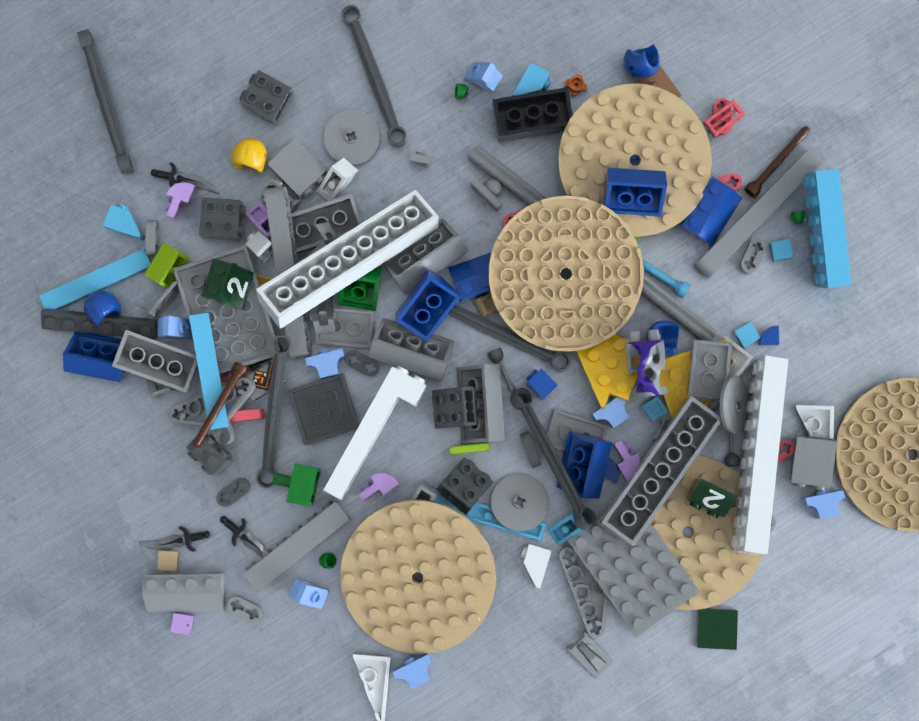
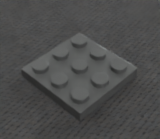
M343 373L288 390L304 445L358 429V419Z

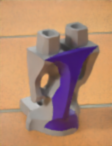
M658 329L648 330V341H641L640 331H630L629 342H626L628 374L632 375L633 372H637L638 376L637 385L632 388L630 397L668 394L667 387L661 386L659 380L660 370L665 369L664 340H660ZM654 355L659 356L660 360L658 363H654ZM635 357L639 359L637 367L633 366V358ZM645 369H651L653 376L650 378L645 376Z

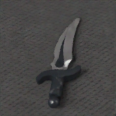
M172 162L169 163L172 167L171 173L161 170L157 171L156 169L151 170L153 177L157 176L158 178L169 180L170 187L175 185V182H186L195 185L197 188L219 194V191L205 179L192 174L187 175L184 172L177 173V168Z
M222 516L220 522L234 533L232 536L233 546L237 545L236 539L238 537L242 540L244 546L254 551L260 557L267 551L257 538L252 537L250 532L244 530L246 527L245 518L241 519L242 525L238 527L231 520H227V517Z
M179 526V529L184 533L182 536L172 535L154 541H140L139 544L155 550H168L173 547L186 545L190 551L195 552L196 549L192 547V542L209 538L210 532L204 531L190 534L185 527Z

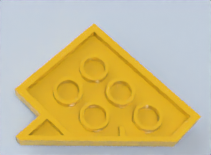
M613 335L606 341L590 348L576 351L600 408L603 410L610 395L628 402L632 388L638 379L637 372H633L632 375L628 374L626 342H629V340L617 335ZM635 357L633 358V366L637 367L639 359Z
M725 338V339H722V340H719V341H720V342H727V339ZM692 350L666 358L665 369L660 370V385L666 386L668 389V394H663L671 418H673L685 399L688 398ZM695 398L706 407H708L711 399Z

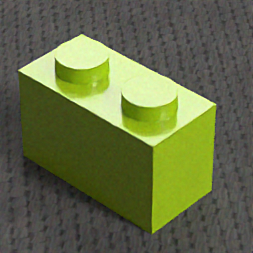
M163 243L144 276L168 289L176 281L173 268L186 265L189 257Z

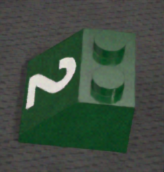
M213 258L201 296L212 301L243 309L254 272Z
M695 479L686 500L690 502L689 505L698 510L702 507L708 510V515L718 519L719 516H726L738 496L703 479Z

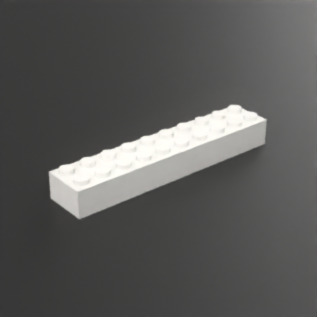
M414 190L257 288L258 301L281 329L438 228L439 216L422 196Z
M764 356L754 361L751 365L752 382H750L748 392L751 394L750 401L747 402L746 406L748 420L744 424L746 439L742 443L744 457L740 461L742 475L738 480L740 494L736 500L738 512L734 518L736 530L731 541V545L734 547L733 552L752 555L768 554L788 359Z

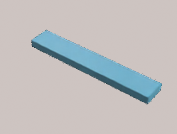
M142 249L39 295L45 309L58 310L89 296L92 292L105 289L147 270L151 261L146 254V250Z
M202 313L190 315L189 319L206 415L208 417L222 393V386L209 314ZM225 403L209 431L229 427Z
M440 493L437 494L433 501L448 505L464 514ZM478 502L465 515L471 521L540 542L542 541L547 524L541 522L538 526L528 531H512L503 527L496 520L491 506Z

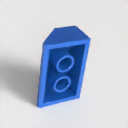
M607 168L604 206L616 214L661 216L667 190L666 171Z
M712 176L702 192L703 197L680 226L681 229L713 247L742 200V197L733 189Z
M491 252L448 267L456 291L461 295V303L490 293L488 270Z
M428 268L395 313L396 321L428 341L460 299L461 295L444 278Z
M75 332L63 353L64 372L121 382L125 371L112 367L122 339L99 334Z
M569 431L562 463L580 497L599 499L612 442ZM557 481L556 487L562 489L559 482Z

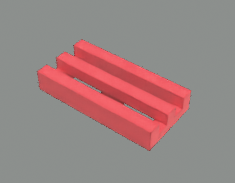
M733 99L706 119L703 125L708 128L707 130L715 138L742 118L745 113ZM731 106L734 107L732 111H730L716 123H714L713 125L710 124L712 120L717 118ZM736 112L739 113L717 131L714 129Z

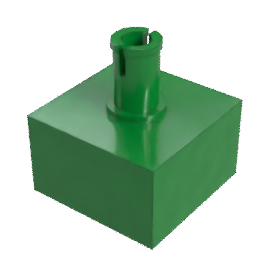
M295 463L292 476L275 472L273 478L281 479V481L273 479L272 485L289 488L286 502L311 507L314 504L321 468Z

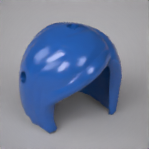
M654 44L635 51L627 49L624 54V67L627 73L634 78L640 79L656 74L660 66L658 49Z
M97 290L86 298L84 312L93 321L95 326H98L106 315L120 316L121 306L113 294L106 290Z
M658 321L652 324L648 330L658 329L660 340H664L665 357L676 355L679 324L672 321ZM648 330L645 337L646 341H648Z

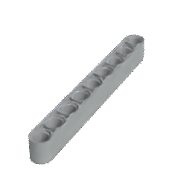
M811 146L694 266L707 278H710L803 183L806 173L813 172L825 159Z
M285 186L265 189V202L277 276L299 263L289 196ZM304 313L285 325L286 335L291 340V348L289 350L291 359L310 357L312 354L307 314Z

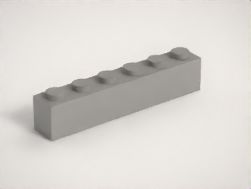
M337 501L326 503L322 507L324 511L319 515L316 513L306 519L308 523L305 526H297L291 531L293 534L288 539L286 537L282 538L276 543L278 546L273 551L268 549L261 555L262 560L257 564L253 561L245 568L247 571L243 575L257 593L351 520Z

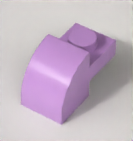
M181 182L173 185L168 190L166 195L173 197L172 201L169 200L166 205L167 216L176 218L182 201L190 203L196 188L195 185Z
M259 201L245 214L263 235L270 240L271 234L267 209Z
M619 440L612 444L622 460L616 465L624 480L628 481L640 464V457L638 453L630 456L631 450L628 444Z
M377 473L370 476L374 484L371 485L369 482L363 486L359 496L364 501L378 490L384 496L400 483L390 474Z

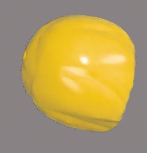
M242 139L236 143L232 150L231 163L235 168L241 170L242 165H245L263 173L267 161L266 148L258 139Z

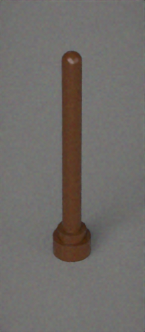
M804 126L756 181L749 182L745 186L744 190L749 196L756 198L760 194L762 184L809 133L810 129L808 126Z
M238 362L233 364L231 368L232 376L193 441L194 447H199L238 379L245 376L249 370L246 366Z

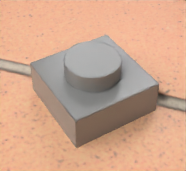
M417 151L416 154L411 153L410 164L429 168L430 157L424 152Z

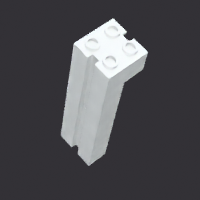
M392 366L326 484L324 491L340 500L345 498L398 400L401 399L417 407L427 389L424 379L416 375L413 378L408 375L409 372L400 366L397 368Z

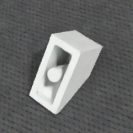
M345 158L341 159L331 166L316 192L326 201L336 199L349 185L358 170Z
M260 231L257 233L253 232L246 239L248 242L245 245L262 262H265L273 254L272 242Z
M528 543L527 547H523L521 557L524 558L523 563L535 586L540 588L551 550Z

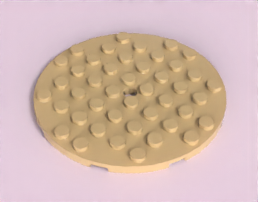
M647 84L617 85L590 97L570 118L559 145L558 167L560 181L566 196L583 197L603 205L607 168L666 171L667 190L661 216L617 214L628 225L634 237L659 234L683 221L703 197L702 192L708 184L711 174L712 156L710 142L698 116L676 95L662 88ZM632 155L638 156L640 159L639 165L634 166L630 163Z
M555 196L537 201L525 207L504 226L495 241L490 255L488 270L489 287L493 302L500 316L520 337L548 350L579 351L606 341L616 334L629 320L641 296L644 267L641 250L633 236L634 234L628 225L611 209L583 197ZM564 268H568L571 271V277L566 280L560 275Z
M900 378L881 383L869 389L847 410L836 435L835 466L843 490L851 502L865 516L887 528L905 532H919V378ZM911 449L917 453V457L914 460L908 457V451Z
M698 455L650 522L700 591L676 608L679 610L706 609L730 599L750 581L762 558V555L733 552L734 547H732L731 541L736 530L734 527V518L738 512L736 501L726 516H719L718 519L708 515V510L702 507L698 510L689 505L690 502L686 498L695 479L708 481L737 496L740 494L738 480L741 476L719 461ZM687 526L693 530V534L689 538L683 536L682 533L683 529Z
M411 499L394 502L382 507L369 515L358 526L344 550L340 568V581L347 608L365 633L382 645L400 652L429 654L449 649L461 643L481 625L488 614L494 598L496 567L488 542H486L479 528L469 518L445 504L423 499ZM416 572L421 573L423 580L420 582L415 581L412 578L413 574Z

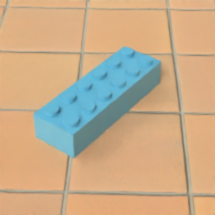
M839 169L806 173L804 187L808 192L806 206L810 210L808 225L812 229L810 243L814 247L812 262L813 265H816V273H814L815 284H818L820 288L850 286L851 276Z

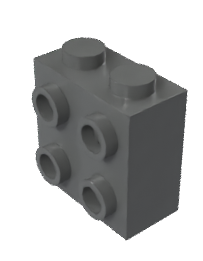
M258 70L256 74L251 76L249 80L250 85L247 90L241 93L239 98L240 104L246 110L275 125L293 95V90L291 87Z
M202 197L199 236L205 239L240 241V236L244 235L242 217H245L246 206H243L241 200Z
M474 387L432 390L435 429L477 425Z
M211 434L205 436L199 447H194L192 441L186 447L189 450L187 454L194 461H200L203 464L201 468L208 475H221L233 462L230 459L232 455L225 448H219Z
M463 457L442 481L437 491L466 515L494 481L491 480L487 473L480 471L474 462Z

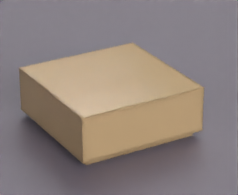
M491 292L474 301L483 318L498 311L493 302Z
M160 550L158 552L157 570L178 571L179 551Z

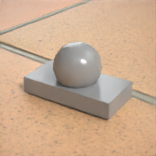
M477 178L470 182V187L498 212L503 204L496 198L502 191L501 183L496 179H489L483 185Z

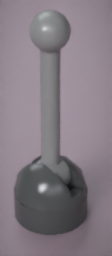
M501 347L487 353L492 362L500 364V369L508 384V390L514 392L516 387L512 385L501 362L504 356Z
M729 433L730 453L725 457V466H740V457L734 453L733 434Z

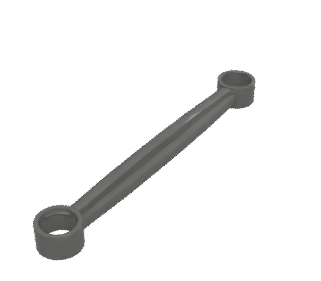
M348 5L342 10V19L351 29L369 83L388 126L387 137L389 143L394 147L403 146L407 140L406 131L398 125L381 73L360 25V10L354 5ZM353 10L358 13V17L354 21H347L345 19V14L348 11ZM398 130L404 134V138L396 143L390 139V135Z
M89 29L77 32L80 45L86 56L95 93L100 103V109L117 155L116 162L122 174L133 171V165L126 151L108 85L94 48L95 43Z
M454 305L448 313L494 338L550 362L552 368L556 371H565L570 365V357L567 353H554L548 349L536 346L515 332L459 306ZM557 355L566 357L567 365L564 368L555 367L553 360Z
M285 334L276 335L271 343L275 356L267 405L262 468L258 471L256 477L258 485L263 488H269L273 485L272 482L269 484L261 482L260 474L264 471H269L274 476L275 473L273 464L281 415L286 353L291 348V340ZM279 337L285 338L288 341V348L284 351H278L274 347L275 340Z
M519 388L511 394L510 402L514 408L522 411L544 457L576 512L573 516L575 525L579 529L586 530L596 523L595 513L590 508L584 507L561 459L530 406L532 403L530 392L525 388Z

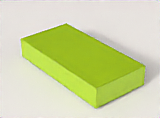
M487 443L452 446L450 448L451 455L489 451Z

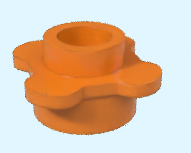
M576 74L565 82L572 96H577L579 92L587 90V84L584 83L580 74Z

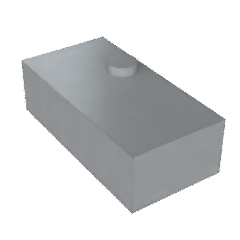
M352 193L291 213L297 253L315 248L325 241L315 226L316 224L329 222L339 238L362 223ZM326 233L329 240L325 244L334 239L330 233Z

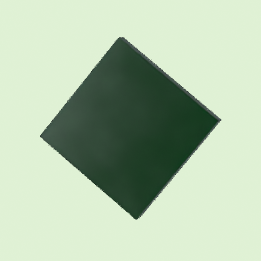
M699 609L697 648L737 650L738 610Z

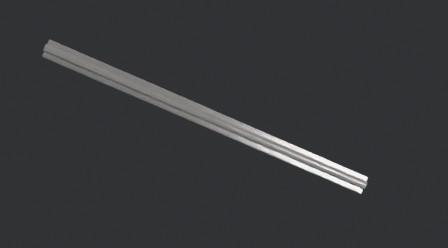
M478 144L468 155L471 161L498 180L527 205L546 199L545 196ZM644 275L641 294L700 340L712 341L718 333L714 328Z

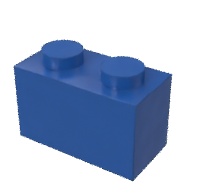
M535 369L526 378L528 380L526 385L541 401L558 386L543 369L539 371Z

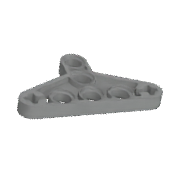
M239 378L232 390L233 396L230 399L227 398L225 402L229 427L212 430L214 438L219 445H230L234 441L235 435L230 419L255 391L256 385L251 378ZM245 383H249V386L247 387V390H246V389H240V390L237 389V387L240 388V387H243V386L245 385ZM203 394L172 407L169 412L171 421L174 423L203 426L207 419ZM195 402L200 407L197 413L192 411V405ZM178 411H187V413L181 414L180 418L176 417ZM223 431L229 434L226 442L221 440V433Z
M564 547L559 552V559L586 631L591 637L599 638L605 630L608 597L603 590L597 591L594 588L596 580L574 549ZM566 550L569 553H573L570 557L572 563L577 562V565H571L567 569L565 565H569L568 560L562 558ZM573 568L580 571V576L577 579H571L569 576V572ZM579 587H585L587 590V594L583 598L576 595V590ZM586 605H591L594 608V612L590 616H586L583 613V608ZM595 616L598 617V620H594L595 624L601 627L598 629L599 633L597 634L594 631L590 632V629L593 628L592 623L586 622V620L593 619Z

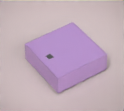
M174 612L170 632L191 635L194 615Z

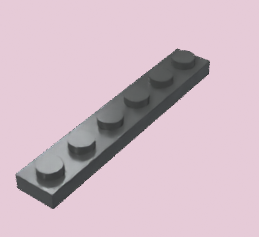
M45 308L41 310L42 329L123 337L125 330L153 340L157 338V319L106 315L98 326H95L85 312Z

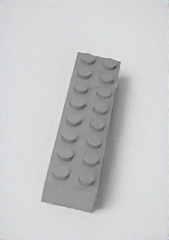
M693 396L686 398L601 517L598 524L627 546H634L722 421L721 417Z

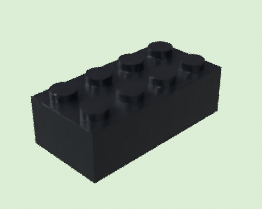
M568 87L498 98L492 101L498 142L562 132L573 116Z

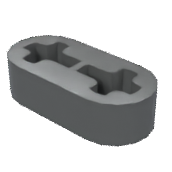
M355 350L349 351L345 355V362L349 367L370 377L377 375L379 372V364L374 359ZM356 354L357 359L362 361L361 364L356 362L350 364L349 356ZM366 363L370 365L371 363H374V367L376 368V370H371L370 373H368V369L364 367L363 364Z
M529 431L521 433L520 438L532 468L542 465Z
M245 478L234 480L218 492L216 496L218 504L223 507L232 505L250 491L251 484ZM238 482L246 483L244 492L242 490L234 491L239 487ZM232 492L233 495L228 498V503L221 501L223 493L227 495Z

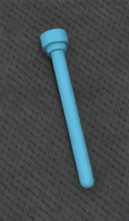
M643 260L644 270L675 288L674 291L683 298L691 286L685 281L678 282Z

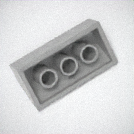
M444 219L438 221V228L393 256L384 262L383 265L406 295L414 289L428 268L438 273L468 250L453 228Z
M382 318L372 340L368 357L441 381L455 341L432 334L429 340L426 341L400 323Z
M128 330L124 332L112 367L185 393L188 391L198 366L195 354Z
M480 364L457 368L458 387H474L477 425L460 427L461 444L505 441L500 364Z
M225 572L147 573L142 575V595L146 612H224Z

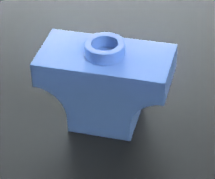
M473 62L464 79L479 86L484 91H494L503 75L496 70V66L492 63Z
M173 316L159 318L158 337L193 339L189 319Z
M325 349L318 351L319 355L305 358L307 366L315 367L319 372L320 378L324 379L340 374L339 363L345 358V352L343 349L334 351Z
M608 398L604 410L600 408L591 416L594 421H606L612 429L629 418L624 408L626 401L619 398L614 400Z
M827 489L818 490L816 495L802 497L801 500L803 505L810 506L813 509L816 519H823L839 515L838 503L845 498L844 490L828 492Z
M295 578L288 596L299 604L322 609L329 590L306 580Z
M424 654L416 659L412 656L404 661V665L394 669L393 674L396 679H405L411 689L430 680L426 667L432 659L429 654Z

